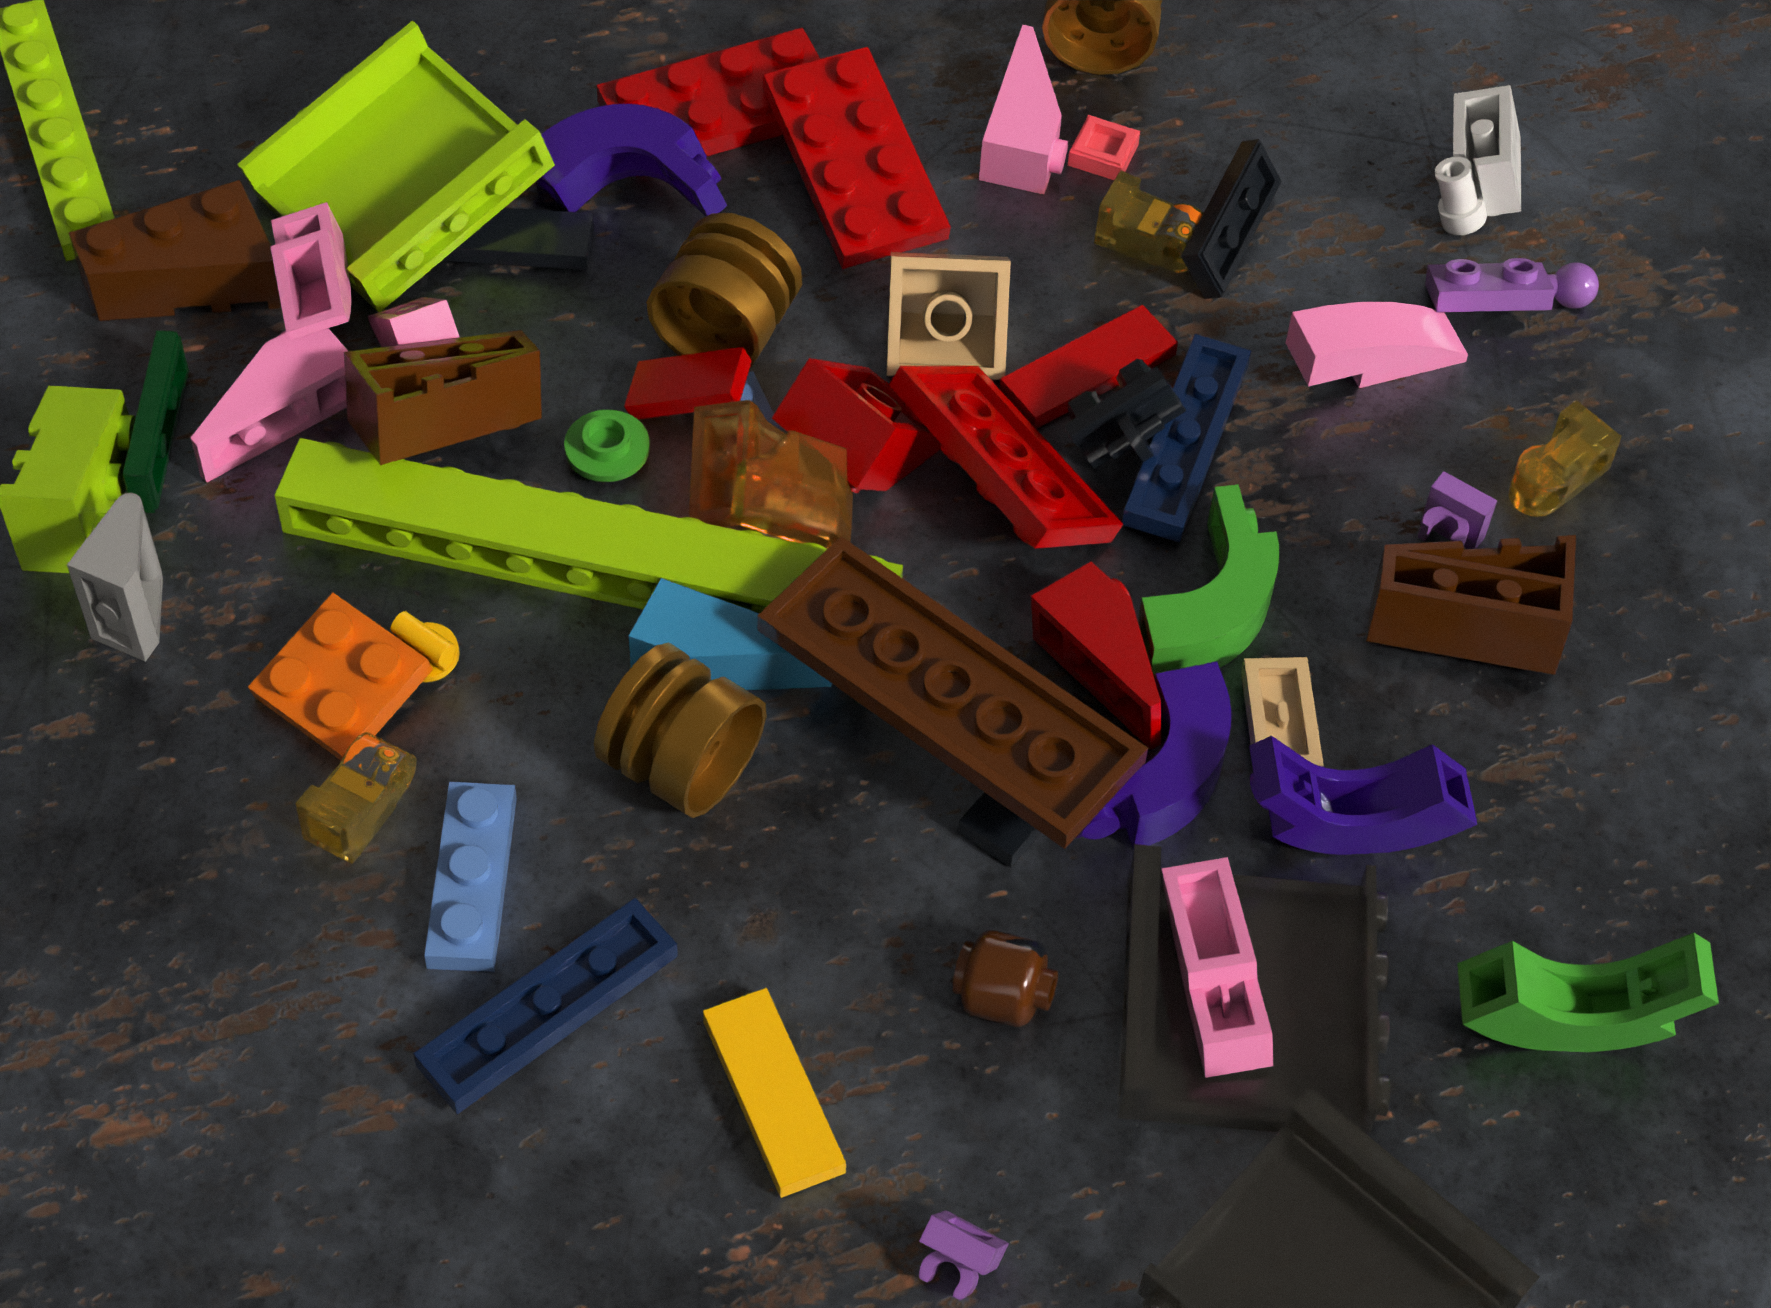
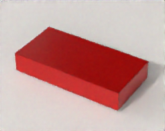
M744 347L638 361L624 408L635 418L645 419L739 407L752 360Z

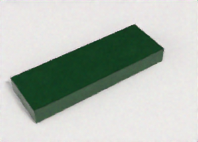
M156 330L123 470L127 492L137 494L141 498L145 513H155L159 507L189 373L181 337L178 336L176 331Z

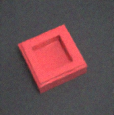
M1088 115L1069 151L1067 166L1120 182L1139 145L1141 131Z

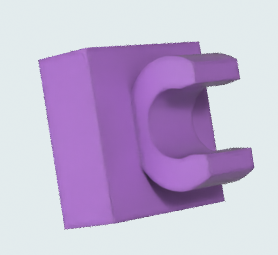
M1443 471L1431 486L1421 519L1418 538L1425 541L1430 533L1435 531L1450 541H1462L1465 549H1477L1486 536L1497 500Z
M947 1210L933 1214L919 1242L936 1251L928 1254L922 1261L919 1278L925 1282L932 1281L943 1262L953 1263L960 1272V1281L955 1287L953 1297L961 1300L974 1291L978 1283L979 1274L986 1275L998 1268L1009 1243Z

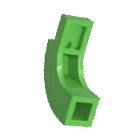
M1239 484L1214 487L1207 526L1220 572L1215 579L1205 586L1190 592L1142 597L1138 624L1154 679L1156 673L1216 661L1219 668L1240 655L1252 643L1265 621L1278 572L1279 542L1276 531L1258 533L1255 511L1253 508H1245Z
M1691 933L1636 956L1604 964L1578 965L1552 961L1535 954L1513 940L1457 963L1463 1025L1493 1040L1532 1050L1600 1052L1641 1046L1676 1036L1675 1020L1719 1004L1711 945L1709 941L1696 933Z

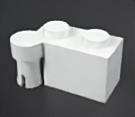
M1511 85L1454 94V157L1441 161L1435 168V173H1437L1435 177L1441 193V199L1438 203L1439 215L1443 229L1450 234L1466 235L1473 233L1484 225L1487 216L1521 212V137Z

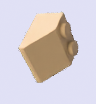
M891 252L887 376H894L900 366H979L991 380H1000V378L1004 377L1006 370L1010 259L1000 256Z

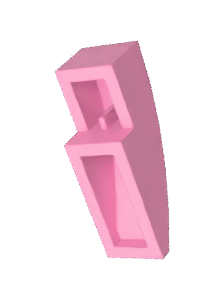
M326 202L271 220L275 245L270 247L285 329L289 339H297L349 322L351 314V285L349 271L347 270L346 249L343 233L328 203Z
M1354 302L1292 312L1286 338V345L1308 387L1353 376L1358 388L1464 363L1468 357V353L1444 312H1436L1435 309L1421 305L1397 302Z
M1228 857L1162 868V880L1177 957L1205 1078L1273 1066L1272 1030L1257 979L1256 957Z

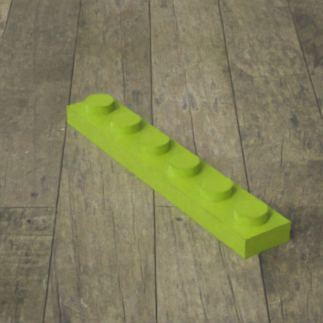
M44 0L17 3L0 8V52L65 261L76 259L69 232L105 222L115 217Z

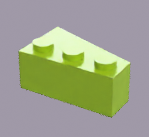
M48 385L28 427L29 436L36 437L30 451L17 450L12 460L13 469L21 471L14 484L0 485V509L22 571L69 573L68 562L117 498L125 494L124 462L129 449L136 416L129 415L122 390Z

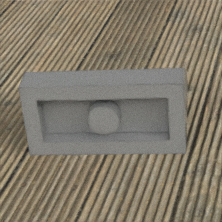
M125 493L117 498L68 562L67 567L91 639L146 662L160 640L163 574L142 500L137 494Z

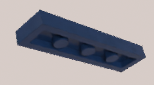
M1198 334L1194 335L1173 387L1186 412L1165 424L1166 428L1154 435L1150 444L1154 456L1143 462L1124 509L1122 519L1124 526L1179 543L1181 542L1247 371L1251 350Z
M634 898L413 1053L416 1067L458 1115L677 958V943L642 904Z

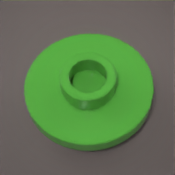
M598 410L583 415L570 426L565 436L564 449L569 465L579 475L593 481L614 482L632 476L643 467L649 456L650 442L646 428L634 416L618 410Z

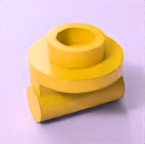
M403 611L396 616L391 624V632L426 657L433 668L432 672L423 682H433L447 676L457 665L460 655L459 645L453 632L438 623H422L407 611Z

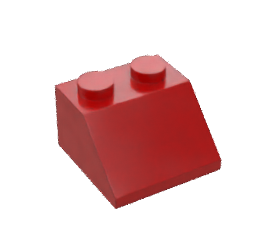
M809 358L771 418L789 433L786 439L792 447L809 457H819L831 467L828 472L830 478L841 487L854 493H859L861 489L887 491L940 450V442L924 424L916 421L906 412L903 400L885 380L869 367Z

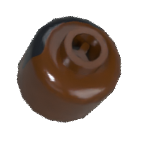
M988 930L981 933L975 942L966 941L964 943L954 972L953 993L961 995L963 1007L968 1014L1013 1027H1021L1030 1022L1037 1008L1049 1010L1057 987L1058 971L1047 968L1048 957L1046 948L1042 943L997 930Z

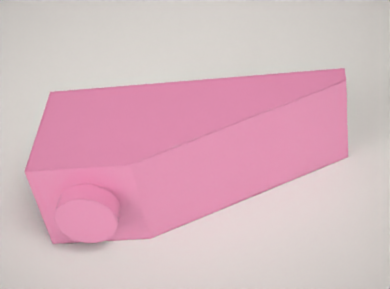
M1022 24L982 140L979 180L1044 195L1051 173L1061 174L1063 170L1068 141L1059 139L1062 115L1032 26Z
M329 328L293 340L289 339L285 330L279 336L266 342L190 437L200 476L206 483L347 408L344 352H348V350Z

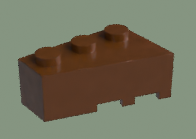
M240 180L69 232L81 279L99 321L175 316V308L211 305L213 313L231 312V304L267 301L269 309L282 308L271 253V244Z
M522 330L344 352L348 422L379 465L497 431L514 429L522 424L542 419L540 350Z
M1576 535L1557 536L1554 545L1522 546L1519 538L1500 539L1497 548L1464 549L1462 541L1385 545L1371 597L1366 641L1555 675L1572 625Z

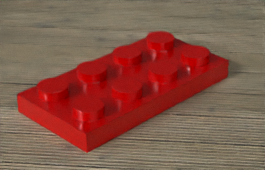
M802 27L597 84V101L600 106L637 104L658 108L671 113L693 128L706 156H711L783 135L762 89L763 74L821 58Z
M869 47L763 74L762 89L842 269L891 256V252L902 253L949 239L951 229L949 221Z
M979 366L899 367L889 386L905 403L904 408L913 419L928 428L940 442L941 451L950 460L961 465L977 483L976 489L979 494L1003 512L1013 524L1015 534L1023 542L1033 546L1035 549L1112 542L1124 524Z

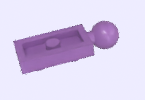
M1511 258L1504 263L1478 264L1467 259H1455L1447 262V264L1428 265L1425 286L1436 312L1552 310L1554 298L1567 308L1577 309L1585 307L1596 297L1599 281L1594 270L1580 262L1568 263L1562 266L1555 274H1547L1542 262L1535 263L1525 258Z

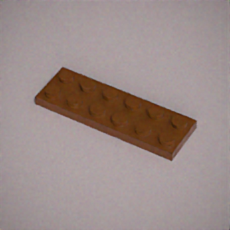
M842 536L757 615V630L1063 849L1077 837L1146 762L1148 747Z

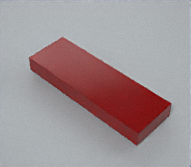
M1142 304L1000 378L999 389L1027 420L1038 429L1068 413V402L1085 391H1096L1100 396L1119 386L1116 379L1119 370L1132 361L1142 359L1150 368H1153L1176 356L1178 341Z

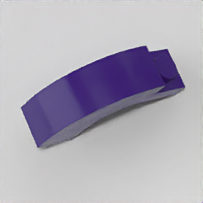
M637 104L599 106L574 114L541 134L555 166L539 178L536 184L566 212H576L608 184L632 176H649L665 181L705 217L712 213H720L727 206L716 185L722 178L714 166L706 159L707 156L693 128L680 118L666 111Z
M1217 661L1155 674V682L1161 699L1162 749L1153 759L1141 766L1076 838L1101 839L1111 835L1118 829L1126 828L1132 848L1135 850L1152 845L1173 835L1190 823L1201 812L1218 783L1231 729L1230 698Z
M1272 735L1249 746L1254 772L1250 776L1252 793L1260 806L1269 810L1273 837L1291 846L1335 855L1390 853L1430 844L1478 825L1466 768L1433 744L1391 763L1359 770H1337L1313 764Z

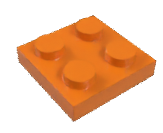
M332 592L251 682L248 689L257 700L344 762L352 744L366 734L374 738L432 672L433 668L426 657Z

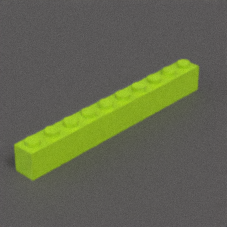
M299 438L274 495L283 533L642 610L660 579L663 578L761 613L827 550L825 547L815 543H797L768 537L754 530L740 531L707 524L692 517L678 518L645 511L635 505H617L588 499L574 492L560 493L526 486L516 480H498L465 473L455 467L446 466L441 468L406 459L379 465L370 452L347 448L336 442L323 443ZM869 555L902 578L903 565L887 562L880 557Z

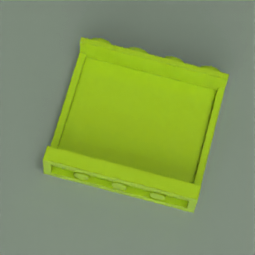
M413 20L394 36L388 38L382 46L354 69L344 74L337 83L310 105L300 110L293 119L265 142L256 146L249 155L237 164L256 196L278 217L326 202L328 203L343 233L350 285L378 312L384 310L555 166L540 131L526 119L518 125L428 47L418 24Z

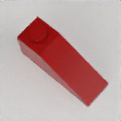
M1091 561L1031 595L1033 639L1150 750L1161 744V699L1137 621L1132 598L1124 584L1116 578L1110 579Z

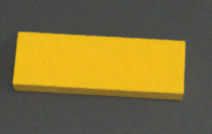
M764 988L703 1010L704 1025L780 1198L845 1174L846 1161L768 989Z

